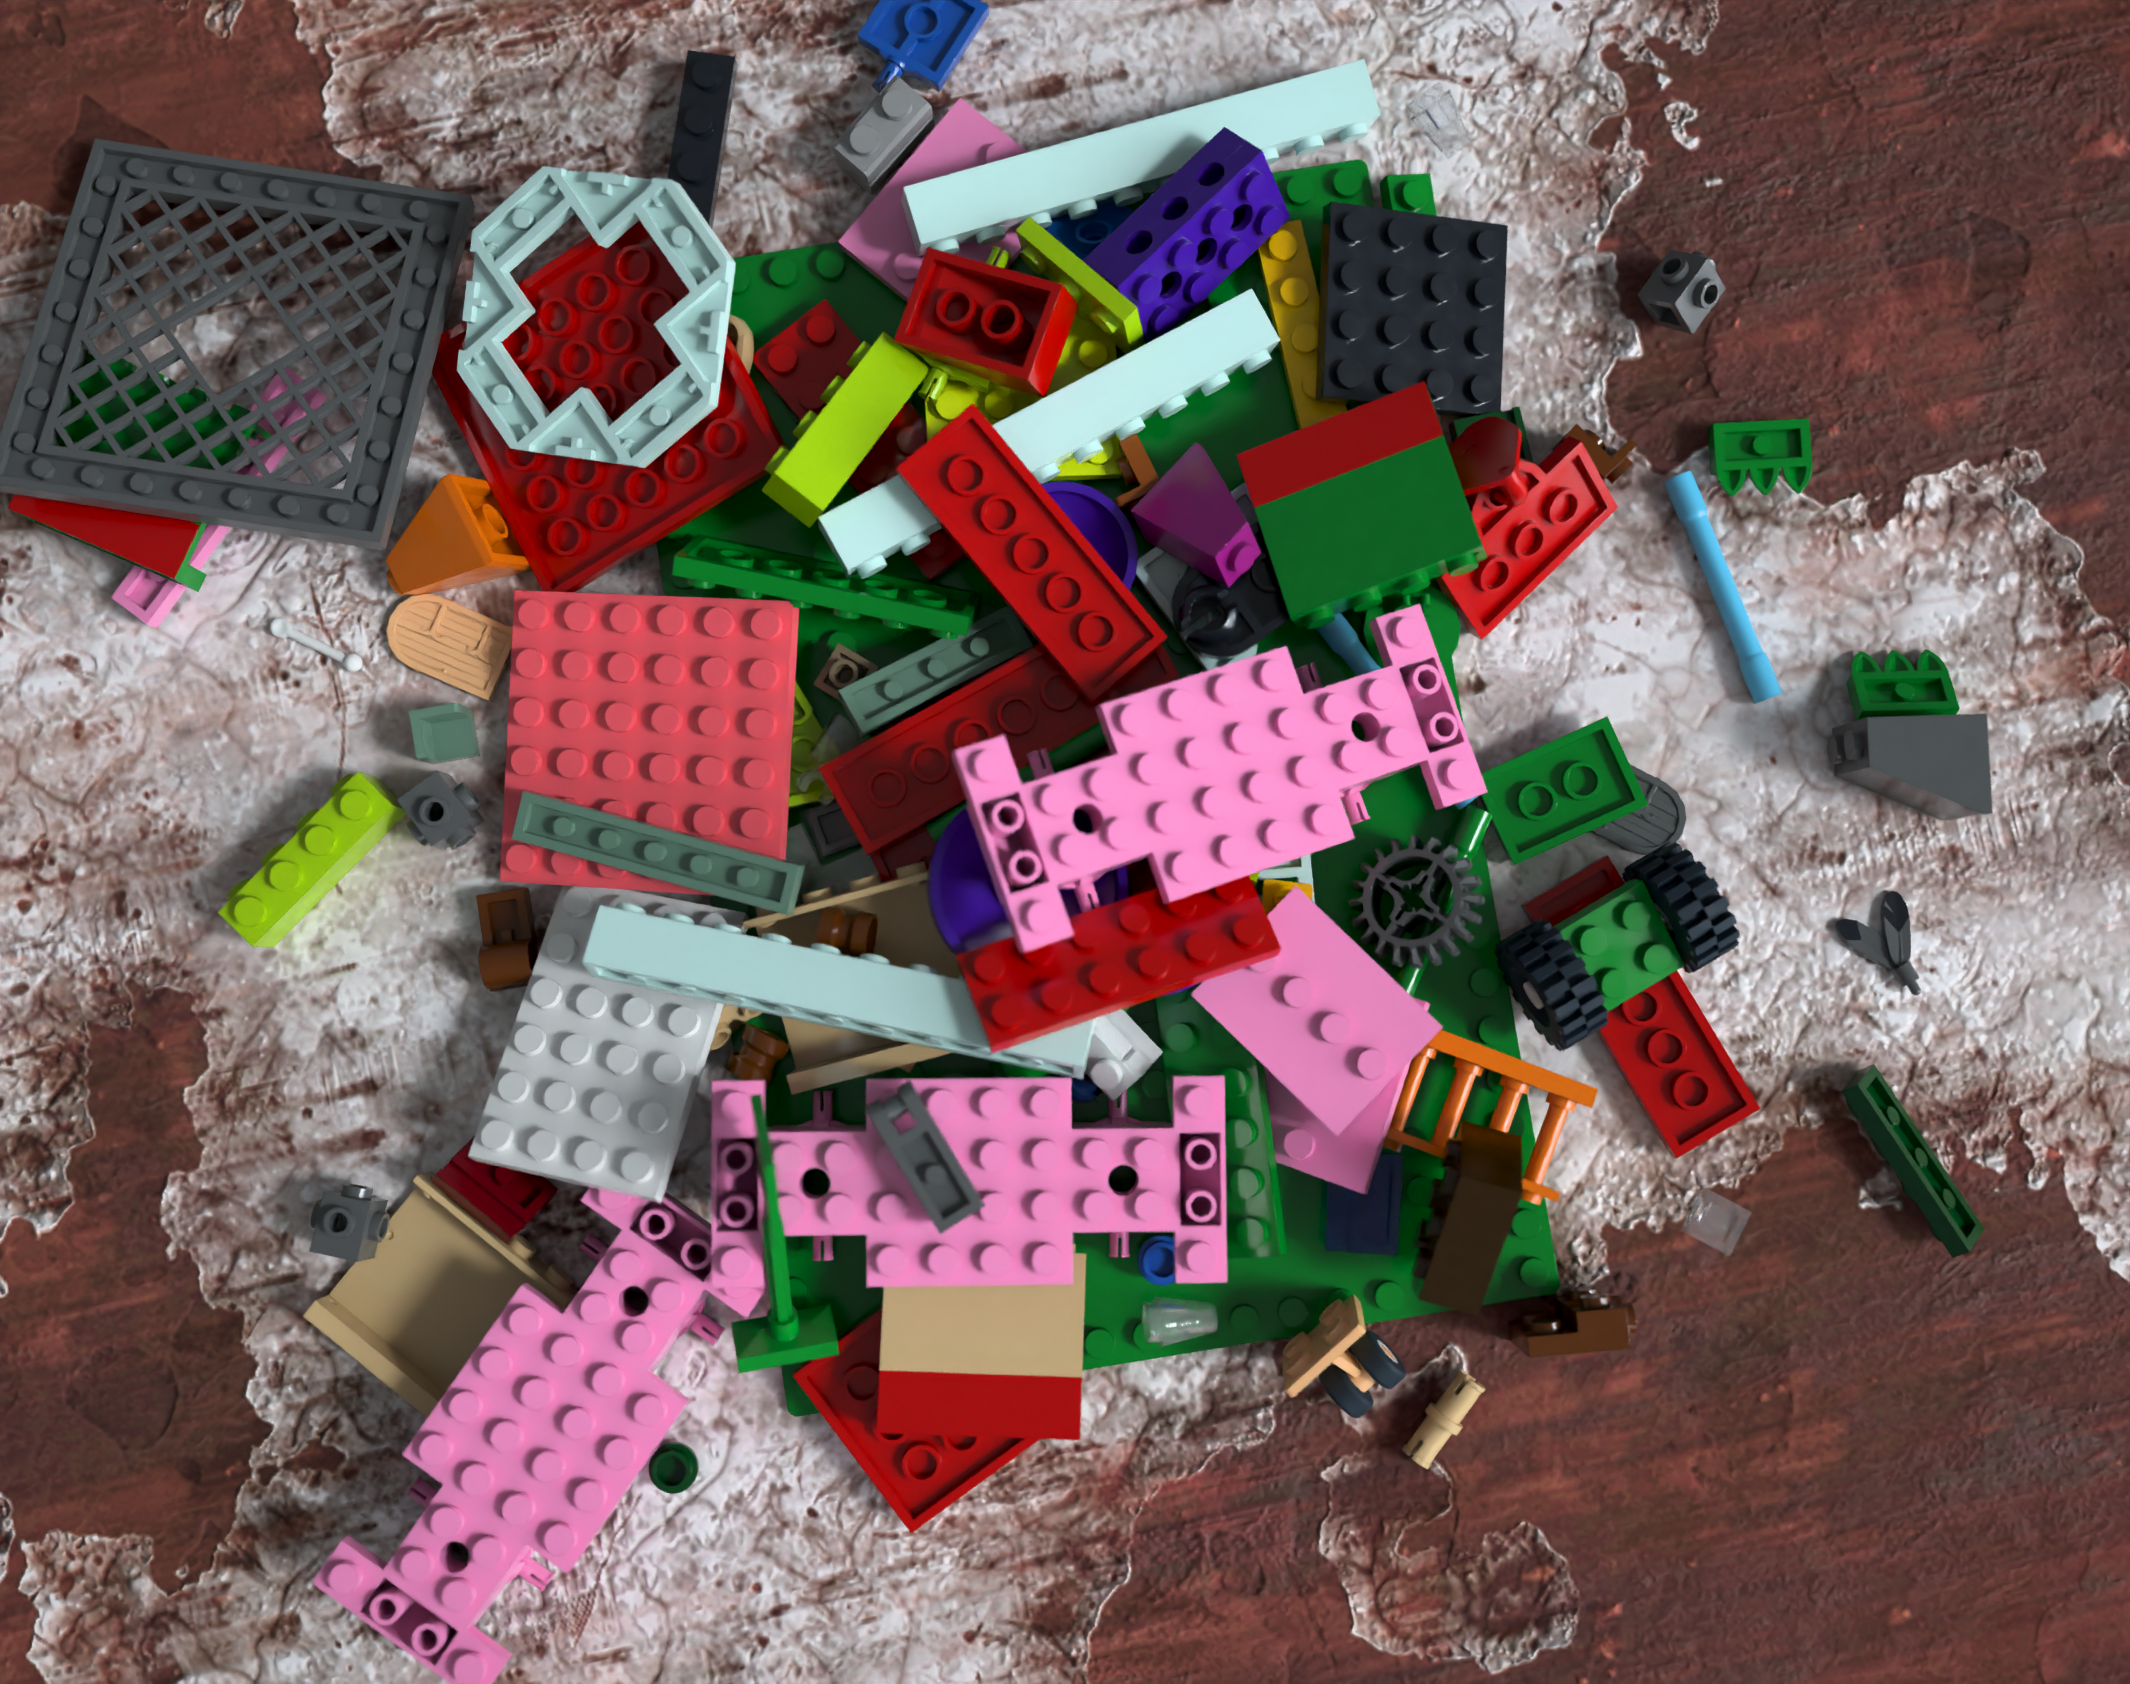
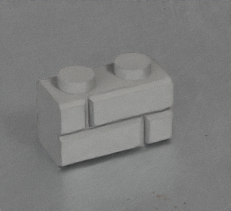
M896 75L882 89L883 95H877L831 146L837 166L871 195L935 126L932 117V106Z

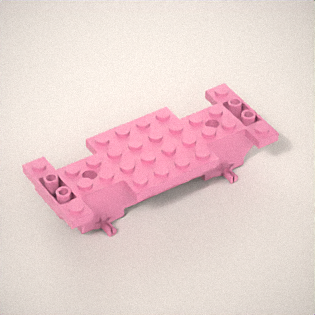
M1420 604L1376 617L1368 622L1385 668L1322 687L1315 662L1294 669L1287 646L1113 700L1096 708L1112 756L1055 774L1047 753L1048 750L1043 748L1026 755L1035 777V781L1021 785L1004 735L955 750L951 755L968 801L966 806L1000 904L1004 905L1020 954L1074 935L1058 889H1074L1082 913L1099 908L1101 904L1093 882L1105 872L1126 866L1148 857L1164 904L1354 839L1351 825L1370 819L1360 791L1364 790L1372 782L1420 765L1436 810L1487 793ZM1352 720L1361 724L1365 735L1364 742L1358 740L1352 733ZM1074 810H1082L1090 816L1092 820V831L1090 834H1083L1074 827L1072 822Z
M1223 1075L1172 1076V1123L1167 1121L1142 1122L1128 1117V1089L1119 1096L1118 1107L1117 1099L1112 1102L1108 1097V1117L1095 1122H1072L1071 1077L866 1079V1106L878 1099L883 1103L898 1094L897 1087L911 1080L985 1203V1207L941 1234L872 1122L867 1110L866 1124H845L838 1120H833V1090L823 1091L824 1110L822 1109V1090H813V1120L800 1125H774L767 1127L775 1163L779 1209L784 1225V1235L813 1236L812 1260L821 1261L822 1241L824 1242V1261L834 1260L833 1235H867V1287L1073 1285V1233L1109 1232V1257H1118L1119 1237L1121 1257H1130L1129 1232L1174 1231L1175 1283H1227L1225 1081ZM765 1080L712 1081L711 1289L765 1287V1251L761 1224L765 1205L758 1171L750 1095L761 1094L765 1113ZM909 1111L893 1120L900 1134L917 1124ZM1119 1165H1128L1136 1172L1135 1184L1131 1189L1124 1192L1115 1191L1108 1184L1110 1172ZM819 1168L827 1173L830 1179V1188L827 1193L814 1195L807 1191L803 1183V1177L807 1170Z
M592 1187L588 1189L581 1201L621 1229V1232L611 1246L598 1239L593 1233H589L584 1239V1243L580 1245L578 1250L585 1253L598 1264L566 1310L527 1282L522 1284L402 1455L443 1485L438 1491L423 1480L421 1476L411 1485L406 1495L411 1496L426 1507V1510L393 1557L386 1563L348 1535L341 1540L312 1582L313 1585L450 1684H493L513 1654L474 1627V1625L495 1601L504 1586L518 1575L538 1588L540 1592L546 1588L555 1573H552L531 1558L534 1551L566 1574L573 1569L690 1401L689 1398L652 1372L666 1356L678 1337L690 1329L711 1343L712 1346L719 1340L726 1328L702 1313L708 1294L711 1293L744 1318H747L768 1289L766 1265L764 1288L711 1289V1223L666 1191L662 1202L658 1203ZM629 1287H640L646 1292L649 1300L646 1311L634 1310L628 1304L627 1291ZM452 1542H460L467 1547L470 1554L469 1562H461L453 1556L451 1551Z

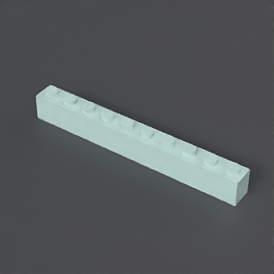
M1362 59L903 187L901 203L918 256L925 255L928 247L954 254L960 250V244L977 240L978 245L983 246L1004 239L1006 231L1019 228L1029 216L1040 226L1046 228L1052 224V218L1069 214L1071 220H1076L1096 213L1098 205L1115 201L1116 207H1122L1138 202L1144 198V192L1159 189L1224 127L1261 149L1268 165L1279 160V154L1295 150L1297 156L1307 155L1323 148V142L1339 137L1343 144L1359 140L1369 134L1368 129L1381 114L1365 60Z
M1251 288L992 426L1042 485L1060 473L1058 466L1075 458L1077 464H1080L1099 454L1103 450L1101 443L1116 435L1122 441L1139 433L1146 427L1143 421L1157 413H1160L1162 419L1177 413L1188 405L1185 398L1200 390L1204 396L1220 390L1230 382L1228 376L1244 368L1246 374H1249L1263 367L1272 360L1270 353L1278 344L1280 338ZM899 475L818 517V527L847 579L857 573L861 579H864L879 572L887 566L885 558L900 550L907 556L922 549L931 542L928 535L942 528Z
M617 903L616 908L599 905L582 960L591 976L1078 1079H1083L1095 1026V1019L991 1054L962 975H959L958 979L941 976L935 968L922 964H911L909 969L889 965V960L874 954H861L860 958L840 955L841 952L837 948L825 944L814 943L811 945V948L791 945L792 941L788 938L772 933H764L762 938L743 935L741 929L724 923H715L713 928L694 925L692 919L676 913H666L664 918L646 915L644 909L627 903Z

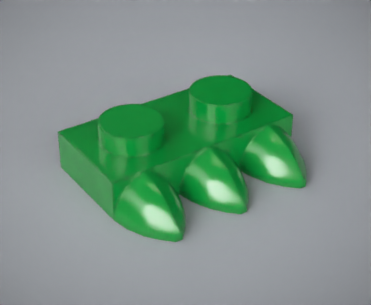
M1809 418L1713 423L1707 428L1710 475L1717 476L1719 484L1730 497H1734L1740 491L1746 478V473H1749L1754 486L1764 496L1768 495L1775 486L1779 472H1782L1787 484L1797 494L1801 493L1807 486L1812 474Z
M1925 649L1919 656L1916 671L1912 664L1896 650H1892L1886 657L1883 672L1874 659L1863 651H1859L1852 660L1850 676L1846 687L1856 721L1866 717L1957 715L1960 709L1945 663L1928 649Z

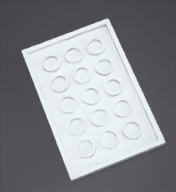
M562 885L468 1156L482 1163L661 1203L724 1004L592 977L582 963L598 907L603 905L616 908L617 903H627L644 909L646 915L664 918L666 913L680 914L692 919L694 925L713 928L715 923L729 924L741 929L743 935H746L748 929H744L742 922L750 918L744 912L631 890Z

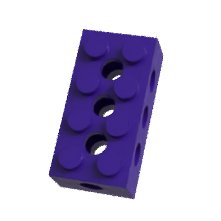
M1224 127L1082 261L1138 308L1145 344L1172 331L1178 323L1205 300L1215 288L1241 266L1252 253L1270 236L1276 233L1291 217L1263 151Z

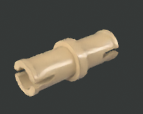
M1461 1369L1458 1370L1456 1377L1437 1403L1430 1402L1425 1409V1412L1428 1414L1409 1442L1402 1448L1408 1456L1413 1455L1411 1459L1426 1469L1431 1466V1462L1452 1434H1459L1463 1428L1460 1422L1481 1393H1484L1486 1390L1480 1382L1476 1383L1475 1378Z

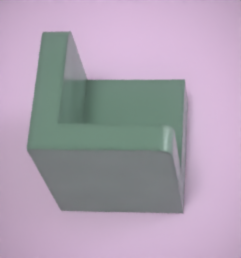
M450 703L408 711L417 760L434 765L480 756L473 709L459 703Z

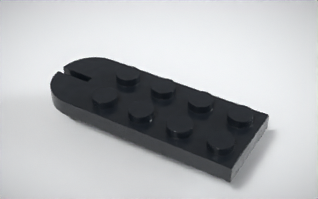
M1258 520L1250 528L1261 554L1254 560L1252 566L1242 573L1229 588L1194 568L1188 570L1175 587L1171 601V615L1179 634L1214 608L1220 614V616L1202 629H1196L1189 634L1185 641L1195 652L1207 658L1226 660L1238 657L1291 620Z

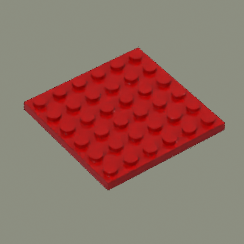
M640 220L608 248L598 245L592 235H590L517 284L536 312L501 343L550 413L580 387L592 391L610 419L614 422L681 365L654 323L689 294L690 291ZM461 321L443 333L440 339L432 374L542 591L576 592L768 474L764 470L782 445L786 447L728 333L718 406L645 468L510 449L457 372L459 350H464L467 322Z

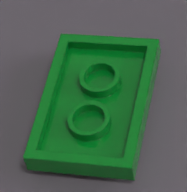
M1608 717L1597 720L1481 773L1487 793L1479 795L1486 812L1492 815L1491 823L1511 866L1648 805Z

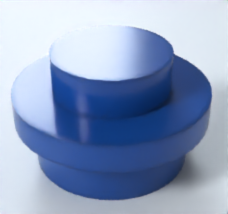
M1156 1235L1147 1239L1140 1247L1137 1255V1264L1141 1275L1148 1282L1160 1286L1175 1282L1173 1237Z

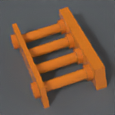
M1440 1030L1411 1060L1383 1146L1401 1152L1403 1144L1442 1158L1448 1137H1454L1475 1077H1481L1485 1068L1502 1075L1499 1084L1503 1086L1488 1128L1508 1133L1522 1093L1528 1094L1530 1086L1548 1092L1545 1102L1550 1104L1524 1176L1522 1177L1523 1193L1521 1199L1540 1205L1543 1197L1558 1202L1561 1192L1542 1185L1568 1112H1574L1577 1104L1592 1108L1599 1089ZM1437 1051L1455 1057L1453 1067L1457 1068L1433 1136L1429 1142L1405 1133L1403 1129L1429 1058L1435 1059Z

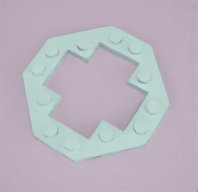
M542 166L472 230L470 252L475 253L472 281L466 282L462 321L467 322L464 350H459L457 372L510 449L645 468L718 406L736 263L679 183L670 179H644L622 174L588 171L587 173ZM575 213L596 243L605 248L612 245L640 220L690 291L689 294L654 323L681 365L614 422L610 419L592 391L580 387L550 413L501 343L536 312L509 272Z

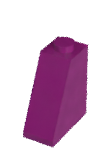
M1196 442L1131 510L1148 543L1228 588L1242 573L1252 566L1254 560L1261 554L1248 521L1203 446Z

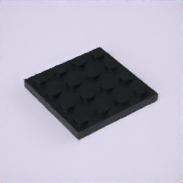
M1329 202L1323 207L1316 401L1361 406L1425 381L1437 414L1471 417L1495 411L1501 412L1508 225L1339 202Z

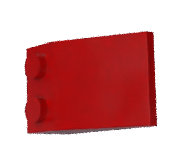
M928 247L894 342L960 370L990 380L1000 386L1045 398L1076 315L1078 304L1063 284Z

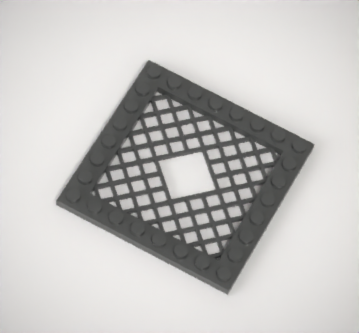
M95 139L0 433V492L386 551L475 209L471 195ZM155 200L165 214L141 228L131 213ZM166 202L182 205L170 210ZM202 207L212 222L188 235L178 220ZM213 209L228 211V213L218 218ZM250 215L259 229L236 242L226 227ZM261 217L274 218L275 220L266 225ZM129 222L135 232L124 237ZM297 222L306 234V237L283 249L273 234ZM172 224L182 239L158 252L149 240V237ZM308 224L321 225L323 227L313 232ZM344 229L354 244L330 256L321 241ZM355 231L367 232L371 234L360 239ZM220 232L229 244V247L205 259L196 245ZM391 236L401 251L378 264L368 249ZM402 238L410 239L409 245ZM267 239L277 254L253 267L243 252ZM143 242L152 256L128 270L118 255ZM314 246L325 261L301 274L291 259ZM190 249L199 261V264L175 277L165 262ZM362 253L372 268L348 281L338 266ZM237 256L247 271L223 284L213 269ZM285 263L295 278L271 292L261 276ZM116 264L122 274L111 279ZM403 264L396 288L386 273ZM160 266L169 281L145 295L135 280ZM332 270L342 286L319 299L309 283ZM207 273L217 289L193 302L183 287ZM380 278L390 293L367 306L356 291ZM255 281L301 346L216 396L170 330ZM130 284L139 299L114 312L105 297ZM302 288L313 303L289 317L279 301ZM177 291L187 306L163 320L153 304ZM350 295L360 311L337 324L327 308ZM392 306L385 331L375 318V315ZM103 307L108 317L98 322ZM147 309L157 324L132 338L122 322ZM320 313L331 328L307 342L296 326ZM368 320L379 336L355 349L345 333ZM116 326L126 342L101 355L92 340ZM164 334L174 349L150 363L140 347ZM338 338L349 353L325 367L314 351ZM381 348L373 374L363 358ZM88 351H90L95 360L84 366ZM134 352L143 368L119 381L109 365ZM309 356L319 371L295 385L284 369ZM182 359L192 375L167 388L157 373ZM356 363L367 379L343 393L333 379V376ZM103 370L112 386L88 399L78 383ZM278 374L288 387V390L264 403L254 387ZM151 377L161 393L137 407L126 391ZM326 381L337 397L313 411L302 395ZM199 384L210 400L185 414L175 398ZM369 391L363 417L361 418L351 402ZM248 392L258 408L234 422L223 406ZM76 394L81 404L70 410ZM120 395L130 411L106 425L95 409ZM296 399L307 415L282 429L272 413ZM169 403L179 419L154 432L144 416ZM345 407L355 423L331 437L320 420ZM217 410L228 426L203 440L193 424ZM89 413L99 430L74 443L65 427ZM266 417L276 431V434L252 448L241 431ZM138 421L148 437L123 451L113 435ZM315 425L325 441L301 455L290 439L310 426ZM186 428L197 444L172 459L162 442ZM357 435L352 458L349 462L339 446ZM236 436L246 452L221 466L211 452V449ZM61 438L67 447L59 446ZM107 440L117 455L87 450ZM284 443L294 457V460L270 474L259 457ZM156 447L165 462L139 459L137 457ZM333 451L344 467L319 481L308 465L328 452ZM204 454L215 470L185 465ZM253 461L263 477L234 472ZM302 469L313 485L283 480ZM345 480L343 490L332 488Z

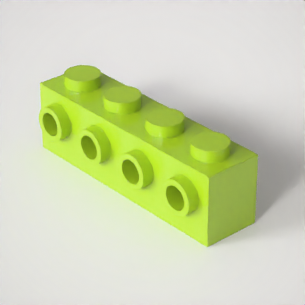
M885 332L880 335L873 346L865 340L846 363L853 369L846 381L839 375L834 378L820 397L827 404L819 415L809 410L792 433L800 439L794 448L790 451L782 445L764 469L772 476L761 491L809 528L826 509L931 370L903 346L896 344L894 339Z
M359 771L355 775L348 774L344 776L332 788L330 794L333 797L320 810L318 808L313 809L303 816L296 825L298 832L286 844L281 843L272 848L261 860L263 867L251 879L246 878L240 881L228 892L226 899L229 902L218 913L252 947H275L407 814L397 801L398 797L377 776Z

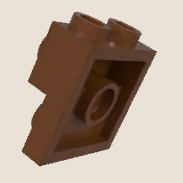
M1595 1286L1572 1287L1568 1289V1296L1554 1297L1556 1317H1551V1312L1547 1310H1533L1522 1312L1521 1320L1507 1321L1509 1341L1529 1358L1631 1349L1630 1334L1636 1332V1317L1632 1304L1621 1303L1618 1295L1610 1296L1609 1294L1598 1293V1287Z

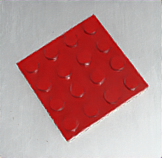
M882 1305L837 1338L839 1355L806 1361L794 1370L792 1376L910 1533H913L1040 1439L876 1433Z

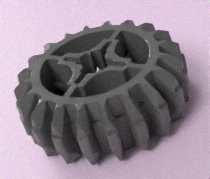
M1411 835L1408 840V849L1405 850L1398 839H1392L1390 842L1392 854L1387 856L1380 848L1374 849L1373 854L1379 863L1374 868L1365 862L1360 864V869L1368 876L1366 882L1359 879L1352 881V888L1363 893L1362 897L1350 899L1349 907L1356 911H1364L1352 919V925L1357 929H1366L1360 940L1366 946L1377 943L1374 954L1380 959L1386 958L1392 952V964L1402 967L1409 956L1411 966L1415 969H1422L1425 954H1427L1432 964L1439 966L1442 964L1440 950L1445 948L1453 957L1460 954L1459 948L1453 943L1458 936L1469 943L1473 940L1474 936L1464 928L1466 923L1479 925L1482 922V917L1479 914L1470 911V907H1479L1485 903V899L1481 894L1470 892L1481 885V879L1476 874L1466 875L1473 864L1466 857L1455 861L1458 850L1451 844L1441 851V842L1437 838L1431 837L1423 849L1421 839L1417 835ZM1419 865L1430 866L1427 872L1421 870L1419 875L1410 881H1401L1394 877L1409 867ZM1446 874L1450 878L1454 892L1453 907L1450 915L1440 909L1438 905V895L1443 888L1440 883ZM1384 890L1389 892L1394 899V909L1389 916L1392 922L1387 929L1380 915V901ZM1399 891H1403L1409 896L1416 894L1419 898L1421 897L1434 913L1430 914L1423 908L1417 910L1413 907L1412 909L1411 905L1407 903L1408 900ZM1422 923H1432L1439 927L1436 932L1424 938L1414 940L1401 939L1406 932L1411 934Z

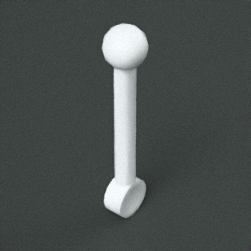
M277 618L271 623L272 634L279 638L290 637L343 663L345 669L349 672H356L362 668L363 662L358 654L351 653L347 655L293 629L292 624L286 619Z

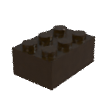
M1462 1121L1457 1138L1448 1137L1441 1159V1167L1445 1168L1442 1180L1434 1178L1427 1201V1207L1431 1208L1428 1220L1421 1218L1417 1226L1414 1248H1418L1414 1259L1412 1277L1419 1278L1418 1300L1478 1316L1523 1193L1522 1137Z

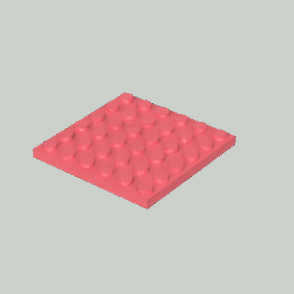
M514 590L500 881L713 895L512 839L523 791L541 793L786 860L799 608L793 607L789 601Z

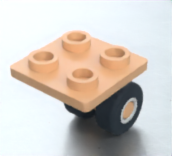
M1352 1294L1344 1302L1340 1299L1332 1302L1320 1315L1319 1321L1321 1323L1306 1335L1304 1332H1300L1288 1342L1283 1350L1282 1368L1284 1391L1291 1398L1295 1397L1319 1375L1322 1386L1333 1401L1349 1416L1360 1418L1373 1406V1398L1368 1389L1376 1382L1386 1389H1392L1405 1378L1406 1370L1392 1349L1378 1335L1366 1330L1361 1301ZM1350 1346H1351V1349H1352L1353 1354L1348 1350V1348H1349Z

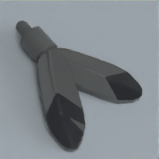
M1888 892L1881 904L1883 936L1857 920L1842 919L1836 922V931L1845 944L1876 964L1892 969L1901 987L1907 985L1913 995L1917 996L1921 993V989L1916 982L1920 977L1911 962L1908 961L1911 955L1909 912L1905 901L1898 892Z

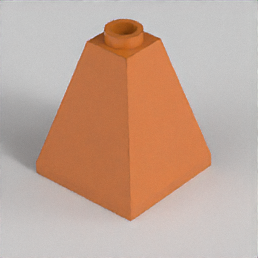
M450 473L440 479L385 559L389 570L386 572L387 580L391 587L400 595L432 594L532 571L487 481Z

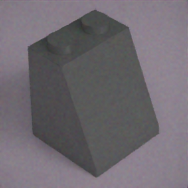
M1987 714L1866 717L1832 728V736L1829 737L1827 743V756L1830 764L1834 765V775L1942 821L1993 814Z

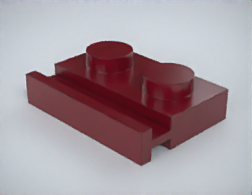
M473 1137L450 1159V1162L442 1170L440 1169L435 1174L432 1183L508 1245L521 1229L523 1230L554 1198L558 1188L543 1176L473 1160L468 1156L474 1140Z

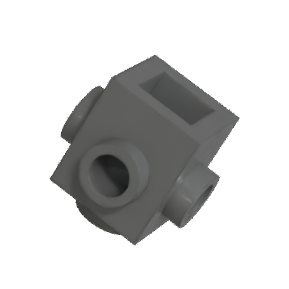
M1670 249L1640 290L1638 297L1656 325L1694 334L1712 307L1716 305L1726 287L1716 272V264L1707 255L1700 252L1690 254Z
M438 770L397 799L411 818L407 823V827L423 846L430 844L431 847L447 849L448 847L451 850L458 849L476 835L474 828L484 821L476 810L481 803L474 792L464 782L458 785L450 774Z
M344 1183L342 1190L323 1192L322 1199L316 1202L311 1215V1227L315 1229L309 1252L355 1262L375 1258L378 1242L384 1239L389 1227V1214L385 1213L388 1200L372 1197L373 1188Z

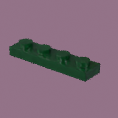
M1873 1064L1857 1071L1841 1091L1846 1098L1850 1112L1861 1120L1873 1138L1878 1154L1889 1162L1901 1180L1903 1191L1909 1199L1915 1201L1927 1219L1933 1236L1944 1244L1952 1258L1970 1252L1984 1227L1876 1066Z

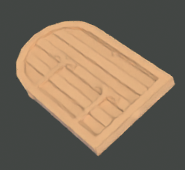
M430 594L411 596L398 604L389 618L386 631L388 644L397 659L413 668L416 672L425 673L490 702L511 657L512 627L456 604L449 598Z

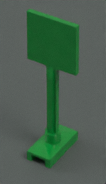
M761 1094L750 1095L758 1171L765 1205L761 1224L771 1308L768 1310L767 1316L731 1322L738 1373L839 1355L838 1340L830 1305L797 1310L791 1303L784 1225L779 1209L775 1163Z

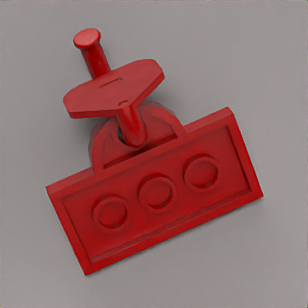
M1496 416L1485 417L1474 422L1448 446L1487 559L1478 561V567L1469 573L1460 576H1450L1449 573L1435 577L1470 634L1481 640L1618 508L1582 441L1568 436L1537 466V464L1520 458L1522 433L1519 427Z

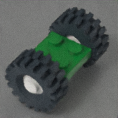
M1671 841L1665 843L1624 868L1625 872L1622 873V879L1626 882L1624 885L1553 927L1549 921L1538 919L1495 945L1496 949L1494 951L1498 958L1497 964L1499 969L1505 974L1502 977L1506 985L1510 986L1513 991L1512 996L1524 1009L1523 1013L1527 1019L1532 1020L1537 1032L1540 1035L1544 1034L1546 1041L1551 1046L1554 1045L1557 1050L1564 1051L1608 1024V1019L1606 1018L1609 1016L1608 1011L1678 969L1683 968L1687 973H1694L1738 946L1739 941L1737 938L1740 935L1739 930L1734 926L1737 921L1735 915L1727 909L1730 906L1727 898L1720 895L1717 887H1719L1718 883L1713 877H1708L1705 873L1706 867L1700 860L1695 862L1693 853L1687 848L1682 850L1681 845L1676 842L1673 844Z

